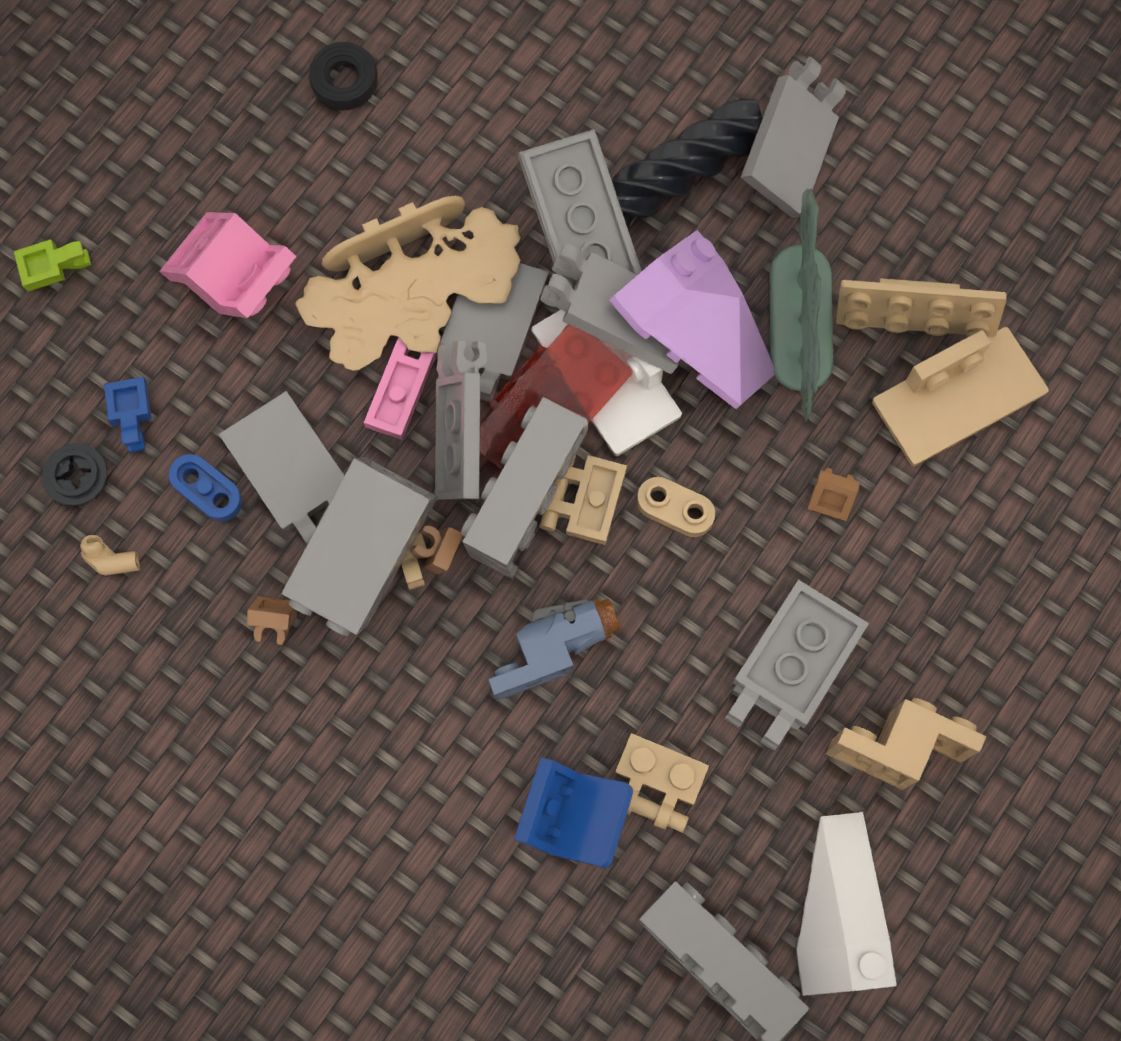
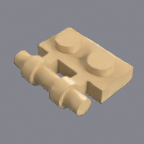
M575 455L565 477L562 480L556 478L553 484L557 486V490L547 512L542 515L539 527L547 531H555L558 518L563 517L570 519L566 535L606 545L627 465L588 455L584 470L573 467ZM568 484L579 485L574 504L563 501Z
M631 733L615 771L616 775L630 780L629 785L633 788V795L627 814L630 815L632 811L655 821L654 826L664 830H666V827H670L683 833L689 817L673 811L677 800L691 806L694 805L709 765ZM643 785L664 794L665 797L662 805L638 796L641 786Z

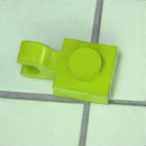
M50 239L14 251L22 286L28 292L65 280L63 269H82L91 265L88 250H83L80 241L71 242L57 248L56 244Z

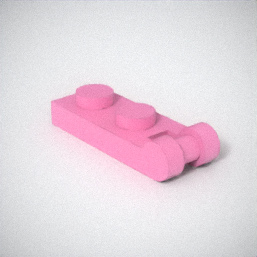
M398 337L364 420L365 428L403 440L437 356L436 353L419 352L421 353L419 360L408 357L407 355L411 350H408L406 344Z

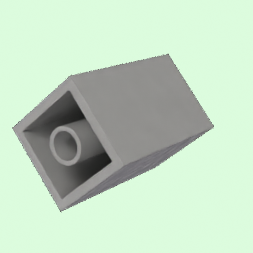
M367 457L354 458L281 594L290 598L288 604L295 610L309 616L315 612L328 619L326 626L344 636H348L350 632L357 635L369 625L438 496Z

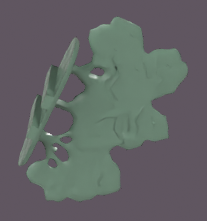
M807 188L802 194L801 215L799 219V238L802 245L788 246L780 251L773 259L769 272L770 358L774 365V376L779 383L788 389L801 392V407L804 411L806 422L812 410L813 391L816 393L818 387L825 384L833 368L832 273L826 257L815 249L819 206L811 188Z

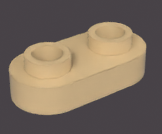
M662 477L650 478L639 488L637 504L641 513L647 518L689 537L702 536L711 529L715 519V509L711 501L705 496ZM654 491H661L666 498L662 502H656L650 495ZM691 508H698L702 512V517L692 519L687 511Z

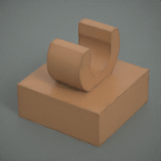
M827 468L825 471L820 470L808 509L847 521L857 496L860 482L855 481L853 475L848 474L847 478L832 474V469Z
M432 526L421 527L419 532L430 538L431 545L429 549H424L418 545L412 546L411 553L418 558H427L423 568L435 574L446 572L463 535L451 527L441 531Z
M257 596L247 612V625L256 626L254 629L255 641H262L265 636V628H273L277 632V644H283L288 636L290 626L297 617V610L288 604L290 600Z

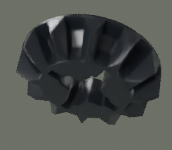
M80 443L68 444L60 447L49 456L43 468L42 481L46 492L55 501L66 507L68 505L83 507L86 502L98 499L103 486L107 485L108 467L102 455L93 447ZM73 462L82 472H89L85 476L80 477L81 484H79V489L71 480H65L66 477L73 474Z

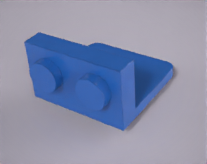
M540 758L514 840L545 854L607 868L611 865L632 799L633 788L625 782L577 773L554 760Z

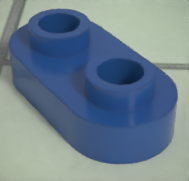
M187 454L180 456L172 463L169 469V480L172 486L180 495L210 519L225 522L233 519L242 508V495L238 488L204 459L197 455ZM198 473L199 477L196 482L192 484L186 483V478L189 474ZM228 497L229 502L225 507H216V502L219 498Z

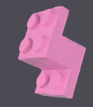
M206 212L159 272L171 282L186 284L218 314L248 318L257 314L264 307L267 301L265 296L270 289L286 279L291 271L289 265L296 256L286 246L269 245L236 213Z

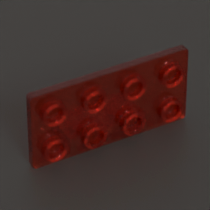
M568 324L547 348L540 345L490 402L489 406L493 410L480 424L479 451L500 470H503L505 464L501 463L505 450L511 441L518 443L525 430L521 427L525 414L532 405L538 407L543 397L586 418L589 424L632 375V369L598 338Z

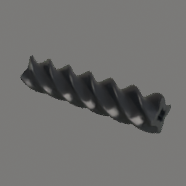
M739 98V100L723 104L707 120H701L684 129L676 140H669L658 145L650 151L644 160H638L623 167L613 177L612 183L627 228H629L633 216L651 217L656 214L665 196L681 197L688 194L692 189L696 175L712 177L719 174L725 165L728 155L739 157L749 155L763 119L757 100Z

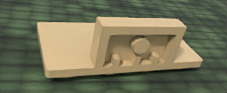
M880 278L879 283L842 280L840 282L836 323L851 329L876 327L885 328L895 333L906 330L925 331L927 334L934 336L951 333L963 334L969 337L983 329L987 337H994L997 334L1004 311L1007 293L960 289V284L883 278Z
M1004 327L998 330L994 337H987L982 329L915 365L905 381L875 396L872 404L912 466H917L1045 396L1049 389L1009 328Z

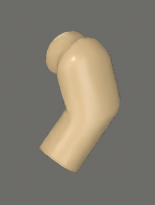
M97 535L86 536L81 541L82 558L101 575L107 576L140 570L137 551L115 554L103 543L102 538Z

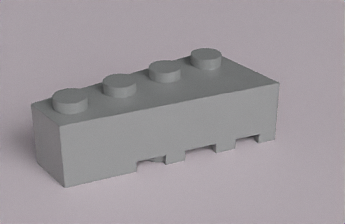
M545 397L542 398L538 407L532 405L528 409L521 424V427L525 429L518 443L511 441L501 460V463L505 464L498 479L495 477L490 478L481 496V499L485 500L478 515L475 513L470 514L461 531V535L465 537L463 544L469 557L510 579H513L519 567L512 562L518 549L521 551L525 548L528 549L535 536L534 531L537 521L534 518L536 514L543 515L547 512L557 490V486L553 484L556 478L562 480L565 477L588 431L586 418Z
M675 881L639 918L638 922L757 1041H780L810 1009L798 998L801 994L784 977L780 976L778 979L765 966L768 964V961L753 946L749 944L745 948L733 936L737 931L719 913L713 917L701 906L705 899L689 883L686 882L681 887Z

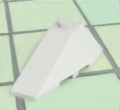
M863 812L821 816L811 863L812 869L809 886L804 902L800 936H798L796 947L801 994L804 996L897 986L890 939Z

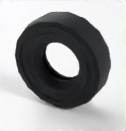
M336 42L325 46L314 56L310 64L309 81L315 96L325 106L336 110H352L362 106L372 97L377 87V68L372 56L362 46L351 42ZM339 65H350L357 70L358 77L351 86L339 88L334 86L329 80L331 71Z

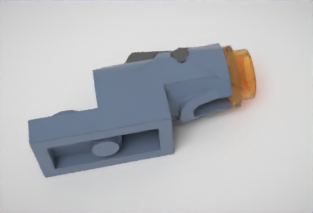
M598 598L592 601L581 600L535 610L532 623L524 626L516 634L526 665L519 668L518 663L508 664L494 671L496 677L488 679L495 700L499 701L573 673L570 652L574 651L575 655L595 643L611 638L613 632L620 630V625L610 600L607 599L601 602Z

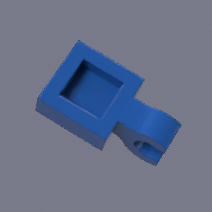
M144 377L104 384L108 421L112 426L121 425L122 442L124 446L127 445L129 453L145 450V441L140 421L152 419L147 381Z

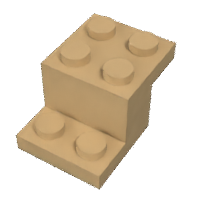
M913 698L912 701L905 699L889 713L877 742H875L877 736L866 729L853 726L852 730L844 728L832 739L826 754L904 790L920 780L932 750L961 763L981 751L986 736L976 732L977 726L972 722L955 716L950 720L935 713L937 708L931 703Z

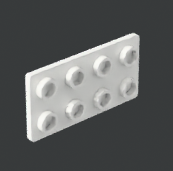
M559 310L532 327L533 335L615 456L621 455L681 418V410L661 383L662 369L563 322L562 320L565 315L563 310Z

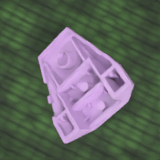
M698 230L658 257L609 300L644 339L652 336L669 349L666 356L675 363L682 359L699 372L696 377L697 380L735 409L775 375L774 365L744 295L724 260L715 251L713 244L704 238Z

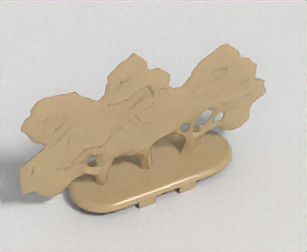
M444 197L417 209L412 202L398 208L400 216L380 225L376 218L362 224L363 233L343 241L327 252L322 259V266L326 270L334 272L350 269L346 278L339 280L323 276L309 278L304 288V297L297 299L295 305L306 325L333 328L335 330L330 340L329 358L335 363L343 364L346 369L352 371L360 370L375 359L380 358L383 347L386 345L390 335L398 336L406 344L408 350L436 353L441 339L439 329L446 326L451 315V309L446 303L448 296L457 293L479 304L503 303L506 301L512 287L511 278L517 273L518 265L521 261L514 248L521 239L518 233V225L502 224L497 219L493 210L480 207L473 210L465 218V225L462 229L445 228V226L457 219L464 210L465 201L462 197ZM470 230L473 232L474 237L472 239L466 238L462 232ZM431 234L433 242L426 254L417 258H410L404 255L401 246ZM447 237L448 241H451L455 237L466 244V249L460 252L453 250L442 239ZM438 244L443 249L439 256L435 254V247ZM392 252L390 259L386 260L379 270L372 271L363 264L385 253ZM357 276L362 286L359 290L354 289L352 281Z

